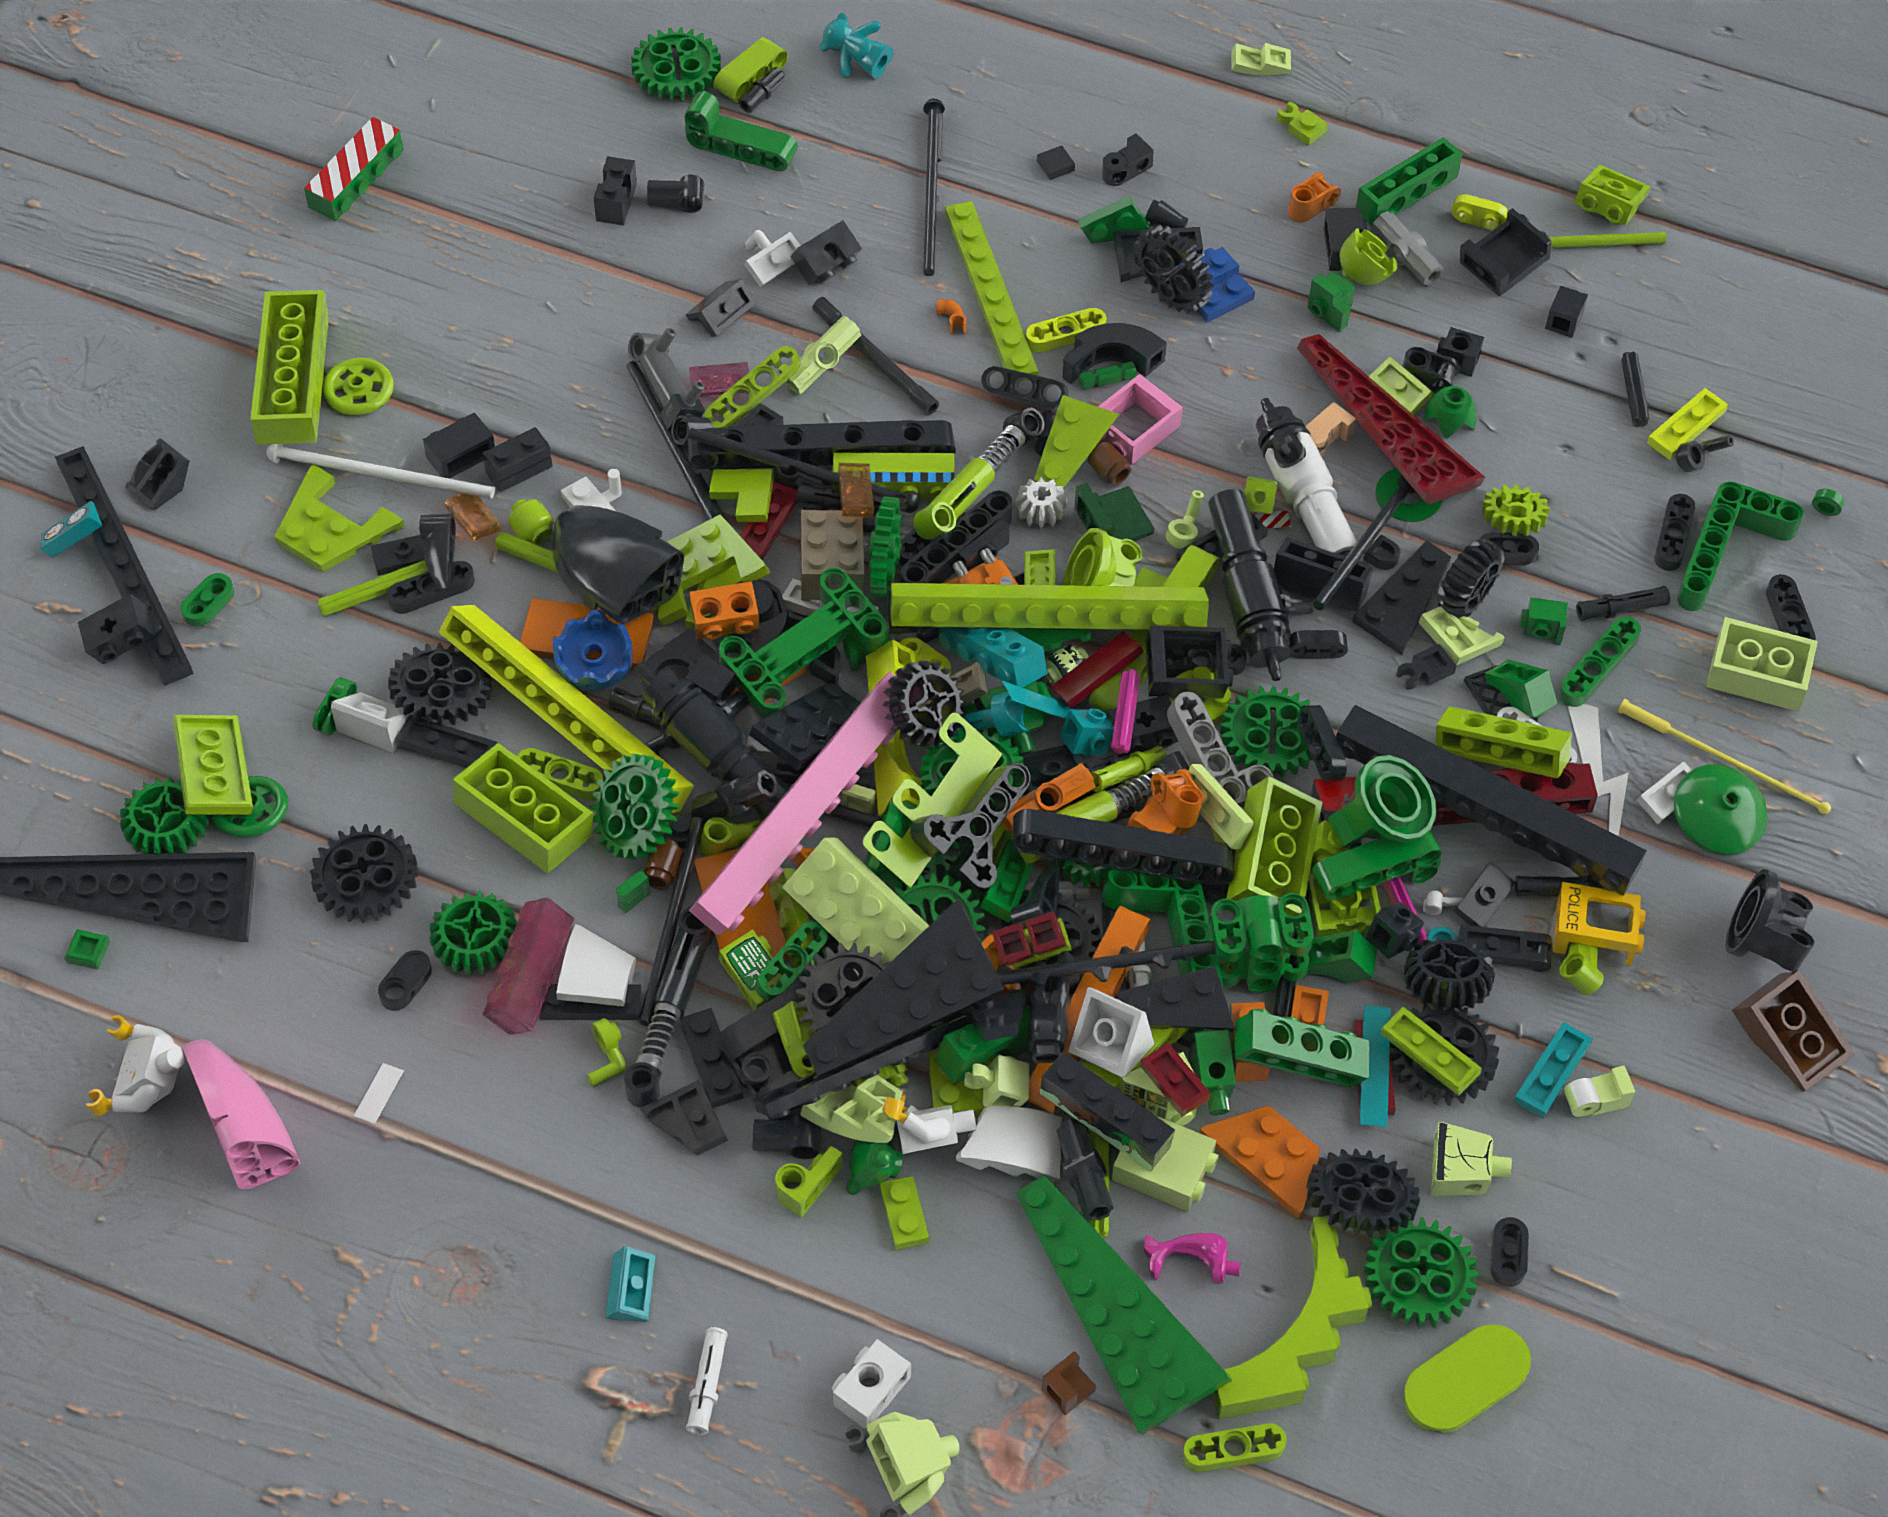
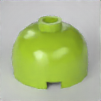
M1356 228L1345 240L1339 253L1344 277L1351 283L1356 282L1363 286H1374L1387 280L1396 271L1397 263L1394 256L1389 260L1385 252L1389 248L1376 235L1365 229L1359 233V228Z

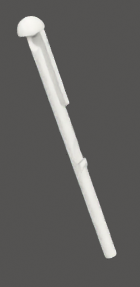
M269 444L266 450L269 460L276 464L281 458L490 499L494 497L495 488L286 448L283 447V444Z

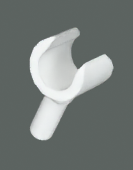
M1431 891L1423 902V912L1432 916L1439 915L1442 911V906H1457L1462 898L1443 897L1441 892Z

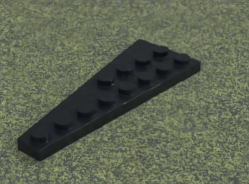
M254 852L0 857V894L238 942H249L256 856Z

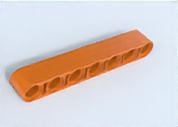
M1120 906L1093 958L1118 955L1124 946L1138 952L1150 928L1151 919ZM1130 967L1112 969L1107 982L1099 981L1091 972L1084 973L1068 1008V1035L1063 1052L1079 1062L1081 1058L1068 1052L1087 989L1093 988L1115 998ZM1038 1063L1029 1080V1099L1026 1102L1055 1114L1059 1107L1040 1094L1042 1076L1053 1063Z

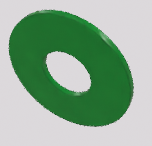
M1397 468L1387 471L1377 482L1375 495L1381 509L1399 487L1398 478L1401 473ZM1423 499L1414 504L1402 502L1392 517L1405 522L1426 520L1438 512L1443 499L1431 504H1427Z

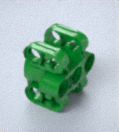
M1289 893L1280 898L1269 895H1256L1245 897L1238 901L1221 899L1214 903L1211 912V927L1223 987L1235 986L1241 979H1246L1248 990L1254 993H1264L1276 988L1281 976L1289 981H1298L1306 976L1309 967L1308 952L1313 943V928L1307 900L1302 895ZM1295 904L1301 908L1302 912L1297 916H1290L1284 912L1283 908L1286 905ZM1222 910H1229L1234 913L1235 919L1224 922L1217 917V913ZM1293 932L1298 936L1296 940L1293 938ZM1227 937H1229L1232 940V944L1230 946L1226 944ZM1290 954L1294 956L1295 963L1299 965L1296 969L1292 968V965L1289 964ZM1224 961L1229 962V968L1233 971L1232 974H1226V971L1223 970Z

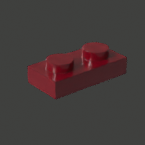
M1169 1042L1141 1059L1140 1067L1181 1117L1210 1099L1211 1093Z

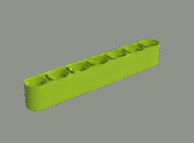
M1190 545L1162 587H1204L1205 589L1218 568L1220 558L1194 545ZM1148 629L1132 630L1129 636L1141 645L1144 653L1093 691L1089 698L1090 706L1108 714V709L1117 707L1121 675L1124 671L1136 670V673L1140 675V688L1147 677L1145 640Z

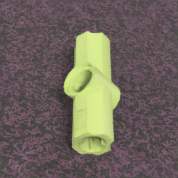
M842 316L816 342L810 343L805 348L804 354L800 357L801 365L799 370L785 382L788 388L797 395H801L825 370L836 366L839 357L861 336L858 326L847 316ZM821 348L825 352L823 362H820L818 359V353Z

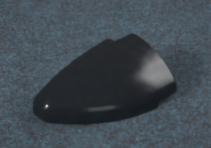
M575 505L561 512L556 518L552 552L556 569L562 581L570 592L589 610L592 611L599 608V610L620 624H626L672 599L679 590L684 564L683 552L660 539L662 537L661 530L624 513L596 506Z

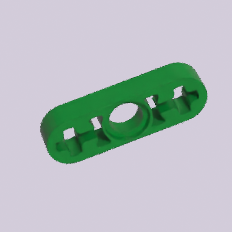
M807 921L803 923L760 973L755 982V990L762 999L770 1001L785 992L803 972L805 965H809L814 955L820 952L827 941L828 935L826 929L819 922ZM814 933L817 937L804 950L801 944L807 935ZM787 953L796 955L799 958L800 966L798 968L786 966L783 961V955ZM779 972L782 977L776 984V987L772 989L767 988L766 984L768 981H771Z

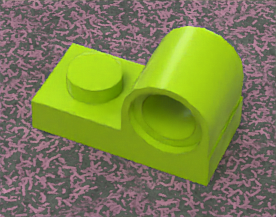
M830 1146L824 1155L820 1153L815 1157L810 1165V1171L796 1163H788L780 1167L775 1176L778 1201L799 1218H802L843 1168L842 1152ZM790 1182H795L799 1184V1186L794 1189H789L785 1187V1185Z

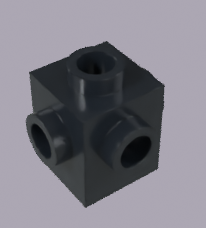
M1400 902L1389 908L1384 907L1375 914L1365 939L1389 959L1405 950L1408 952L1415 948L1420 941L1419 933L1424 922L1411 909Z

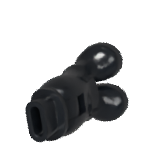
M1035 961L1026 965L1024 968L1043 966L1047 964L1044 961ZM1082 974L1052 978V991L1046 992L1049 978L1043 987H1038L1031 981L1020 983L1021 988H1025L1026 993L1029 994L1027 997V1004L1029 1006L1027 1036L1034 1062L1053 1063L1060 1053L1063 1052L1064 1043L1068 1035V1008L1071 1003L1069 995L1075 993L1082 979Z

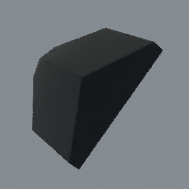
M161 438L156 441L157 444L145 452L135 467L131 481L126 484V488L153 510L158 509L183 491L190 462Z

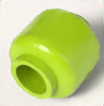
M521 499L511 507L512 512L509 515L508 523L518 538L537 545L550 537L553 532L554 520L539 500L531 499L526 501V499Z

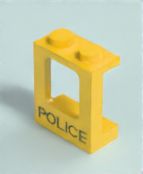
M1562 882L1556 904L1552 952L1566 954L1569 942L1624 951L1626 952L1625 965L1632 966L1635 953L1641 954L1644 944V934H1639V929H1643L1646 910L1640 909L1641 896L1625 893L1623 896L1606 889ZM1593 901L1629 908L1627 933L1589 926L1586 923L1587 903Z

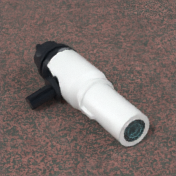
M1263 398L1260 403L1264 413L1256 422V429L1259 433L1258 445L1275 480L1278 481L1277 484L1286 502L1293 506L1295 515L1302 518L1316 547L1347 557L1356 545L1357 540L1336 501L1338 496L1336 490L1332 487V476L1311 437L1310 431L1301 419L1294 416L1289 407H1274L1269 398Z

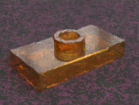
M839 463L838 476L842 516L873 517L874 505L870 464Z
M461 493L445 500L447 510L453 513L455 520L472 541L500 531L499 521L478 496Z

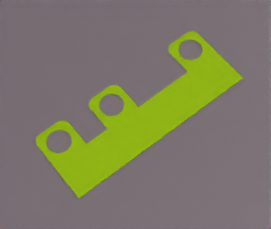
M958 713L949 715L939 730V736L960 756L933 795L930 796L911 779L904 780L893 795V804L911 821L934 814L943 815L946 818L958 816L1002 755L998 749ZM953 722H958L965 728L966 736L960 743L953 742L948 736V727ZM905 789H914L919 794L920 803L917 808L908 809L903 805L901 795ZM876 821L863 839L864 847L910 888L932 858L913 841L910 828L904 837L901 838L884 822ZM879 830L886 832L891 840L890 847L883 852L876 850L872 844V836Z

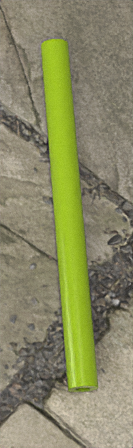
M1666 232L1552 236L1549 238L1552 242L1551 248L1666 243Z

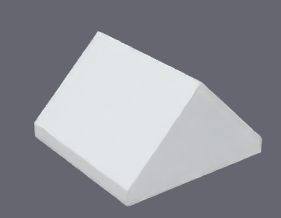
M362 692L334 700L331 704L337 732L394 753L398 746L397 738L409 715H414V713H410L404 716L403 708H395V705Z
M1088 988L1068 1052L1120 1077H1126L1154 1045L1146 1012L1096 989Z

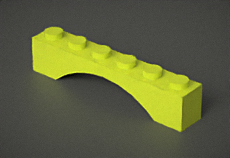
M891 640L867 655L869 693L888 672L896 676L895 672L899 668L905 667L906 664L911 662L916 663L915 651L895 640ZM900 730L896 731L897 733L885 746L880 743L874 750L878 754L874 760L877 808L878 816L882 817L891 797L893 798V795L904 780L911 779L921 787V779L913 771L907 759L904 741L899 739ZM908 788L902 792L901 801L918 807L920 797L914 789Z

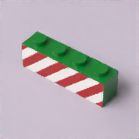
M372 117L304 187L308 208L334 221L347 212L351 204L367 191L369 185L384 173L387 166L394 159L401 155L404 149L400 130Z

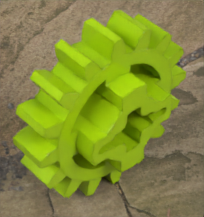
M1503 484L1501 490L1493 487L1491 493L1485 494L1481 513L1484 514V521H1491V528L1499 527L1503 534L1508 530L1512 531L1513 536H1517L1518 532L1529 536L1530 530L1538 533L1540 527H1545L1550 507L1546 506L1547 499H1539L1540 492L1532 493L1528 486L1524 489H1519L1518 484H1514L1513 488Z

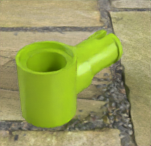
M722 818L708 820L705 823L700 838V852L704 856L726 852L727 849L736 848L739 843L747 841L761 824V820L757 819L741 824H733V822H727ZM710 836L717 837V838H719L720 840H715V839L711 838Z

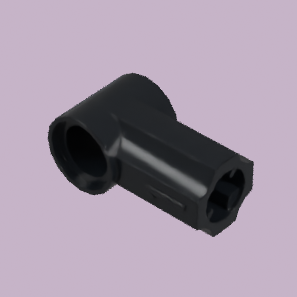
M692 174L683 176L680 181L649 180L647 183V204L678 206L684 212L696 213L701 210L703 205L704 180Z
M801 1115L794 1116L791 1121L754 1119L753 1151L789 1152L791 1156L799 1159L815 1158L820 1150L821 1127Z

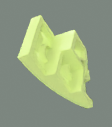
M876 1075L858 1087L850 1083V1086L842 1091H828L820 1095L819 1101L803 1105L800 1115L814 1124L844 1137L866 1142L888 1143L893 1137L896 1119L884 1115L882 1108L886 1097H892L901 1101L903 1091Z

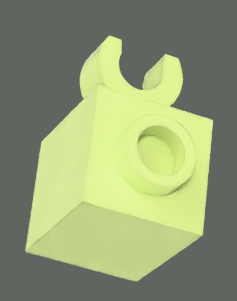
M998 1055L988 1067L982 1064H973L972 1073H965L964 1085L972 1089L983 1088V1106L1021 1107L1029 1099V1063L1016 1060L1011 1056Z

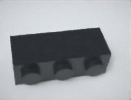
M1286 537L1276 553L1273 570L1278 585L1316 598L1346 557ZM1358 561L1329 602L1339 605L1344 609L1358 612L1367 596L1374 566Z

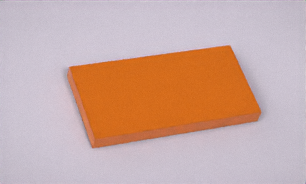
M532 598L520 643L537 657L554 659L553 638H559L567 621L585 618L591 610L583 604ZM645 613L624 624L633 647V661L630 669L635 670L639 663L644 664L654 624V614ZM605 614L611 622L615 624H620L619 622ZM590 651L585 657L589 660H597L602 656V653Z
M740 848L695 859L694 868L702 893ZM768 882L760 889L764 895L755 906L750 908L747 905L740 913L745 918L733 932L727 929L720 936L714 933L718 950L723 949L752 929L758 937L763 935L772 948L770 953L772 958L785 945L786 940L782 928L778 925V914L770 895ZM787 954L783 955V960L790 959V956Z

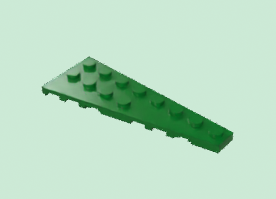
M1041 1176L1016 1192L1139 1433L1145 1434L1232 1381L1230 1375L1217 1363L1212 1355L1194 1338L1190 1331L1172 1314L1159 1297L1127 1265L1114 1248L1105 1241L1091 1223L1083 1217L1047 1176Z

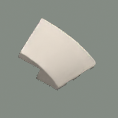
M575 924L561 968L556 992L557 1000L624 1006L627 986L632 984L636 958L584 927Z
M988 1106L983 1109L978 1117L977 1130L970 1131L968 1134L969 1140L965 1147L957 1153L956 1160L979 1170L991 1166L1015 1177L1027 1173L1036 1178L1045 1175L1052 1182L1060 1180L1061 1145L1056 1130L1060 1127L1062 1117L1029 1108Z

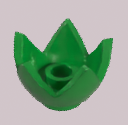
M1458 386L1445 387L1432 396L1426 406L1423 420L1437 418L1441 432L1447 439L1463 423L1475 429L1477 421L1476 404L1473 397L1463 388Z

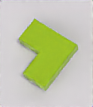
M773 469L713 470L709 490L710 498L738 499L735 514L737 522H767L774 480Z

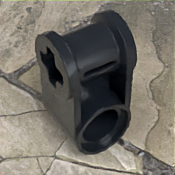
M1422 347L1408 349L1402 364L1403 368L1433 393L1445 387L1453 386L1452 381L1460 372V364L1454 358L1428 351Z

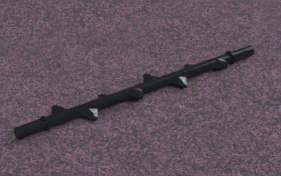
M1214 941L1189 945L1180 943L1179 946L1140 952H1135L1129 947L1124 946L1118 955L1077 960L1068 951H1062L1057 964L1016 970L1000 964L995 972L1002 985L1031 981L1038 987H1043L1048 978L1090 972L1099 981L1107 982L1112 969L1152 963L1162 969H1167L1172 960L1181 959L1186 961V958L1217 953Z

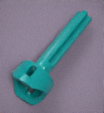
M1008 692L994 695L991 700L990 709L966 714L963 717L977 731L996 727L1000 735L1004 737L1029 731L1025 728L1023 720L1025 705L1012 701ZM961 725V729L966 734L965 728ZM958 730L953 731L954 737L958 736Z

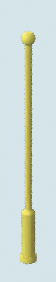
M1627 699L1623 700L1618 709L1620 714H1625L1663 734L1670 733L1818 808L1821 814L1825 815L1831 811V806L1828 802L1820 803L1672 728L1669 722L1630 703Z

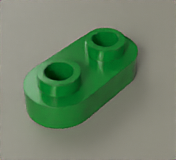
M222 573L211 574L184 599L181 604V612L187 624L203 626L209 623L233 598L234 587L230 577Z

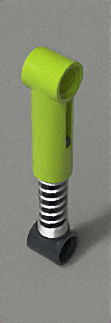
M1027 408L1007 417L1003 422L1002 433L986 448L982 455L978 458H973L926 508L915 514L913 523L917 534L924 539H932L951 531L956 525V520L991 484L995 478V472L999 471V467H1002L1008 458L1012 457V454L1022 445L1042 434L1045 425L1042 415L1034 408Z
M1175 751L1155 763L1153 769L1146 772L1145 775H1140L1138 778L1132 779L1131 782L1127 781L1124 785H1119L1117 789L1113 788L1107 792L1101 790L1056 813L1110 822L1117 818L1122 809L1128 810L1129 805L1134 807L1136 802L1142 803L1143 798L1149 799L1150 795H1152L1151 778L1153 774H1175L1179 769H1186L1188 771L1190 767L1181 752ZM1013 832L1010 834V838H1011L1012 841H1013ZM1019 851L1027 865L1044 857Z

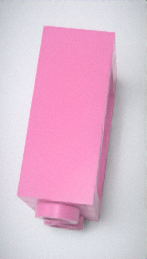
M1141 374L1098 406L1121 415L1133 404H1137L1159 421L1135 441L1129 439L1113 425H1111L1100 440L1102 442H1110L1131 465L1181 426L1183 412L1181 405Z

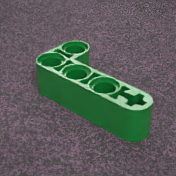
M706 91L696 93L684 116L686 139L693 147L771 170L785 171L798 148L796 140L788 134L719 115L718 100Z
M1430 830L1418 840L1400 843L1382 837L1321 860L1313 867L1312 873L1326 899L1333 901L1407 873L1413 883H1424L1438 873L1442 851Z

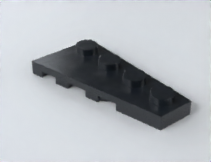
M1426 540L1353 615L1352 622L1402 655L1417 627L1421 615L1425 612L1430 598L1436 591L1450 564L1451 556Z

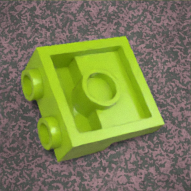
M1599 164L1580 184L1574 203L1580 205L1583 210L1589 213H1598L1605 216L1614 224L1626 225L1635 216L1640 203L1648 196L1651 186Z

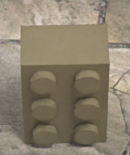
M801 510V600H821L819 594L821 574L826 569L834 567L842 569L864 594L862 511ZM830 584L827 586L829 589L837 590L840 588V586L836 584Z

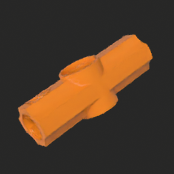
M1081 763L1055 779L1043 783L1034 791L1018 799L1001 821L1003 826L1011 834L1013 832V816L1016 812L1023 809H1034L1054 813L1061 807L1093 790L1096 786L1091 773ZM1042 792H1046L1053 797V806H1046L1041 802L1040 794Z

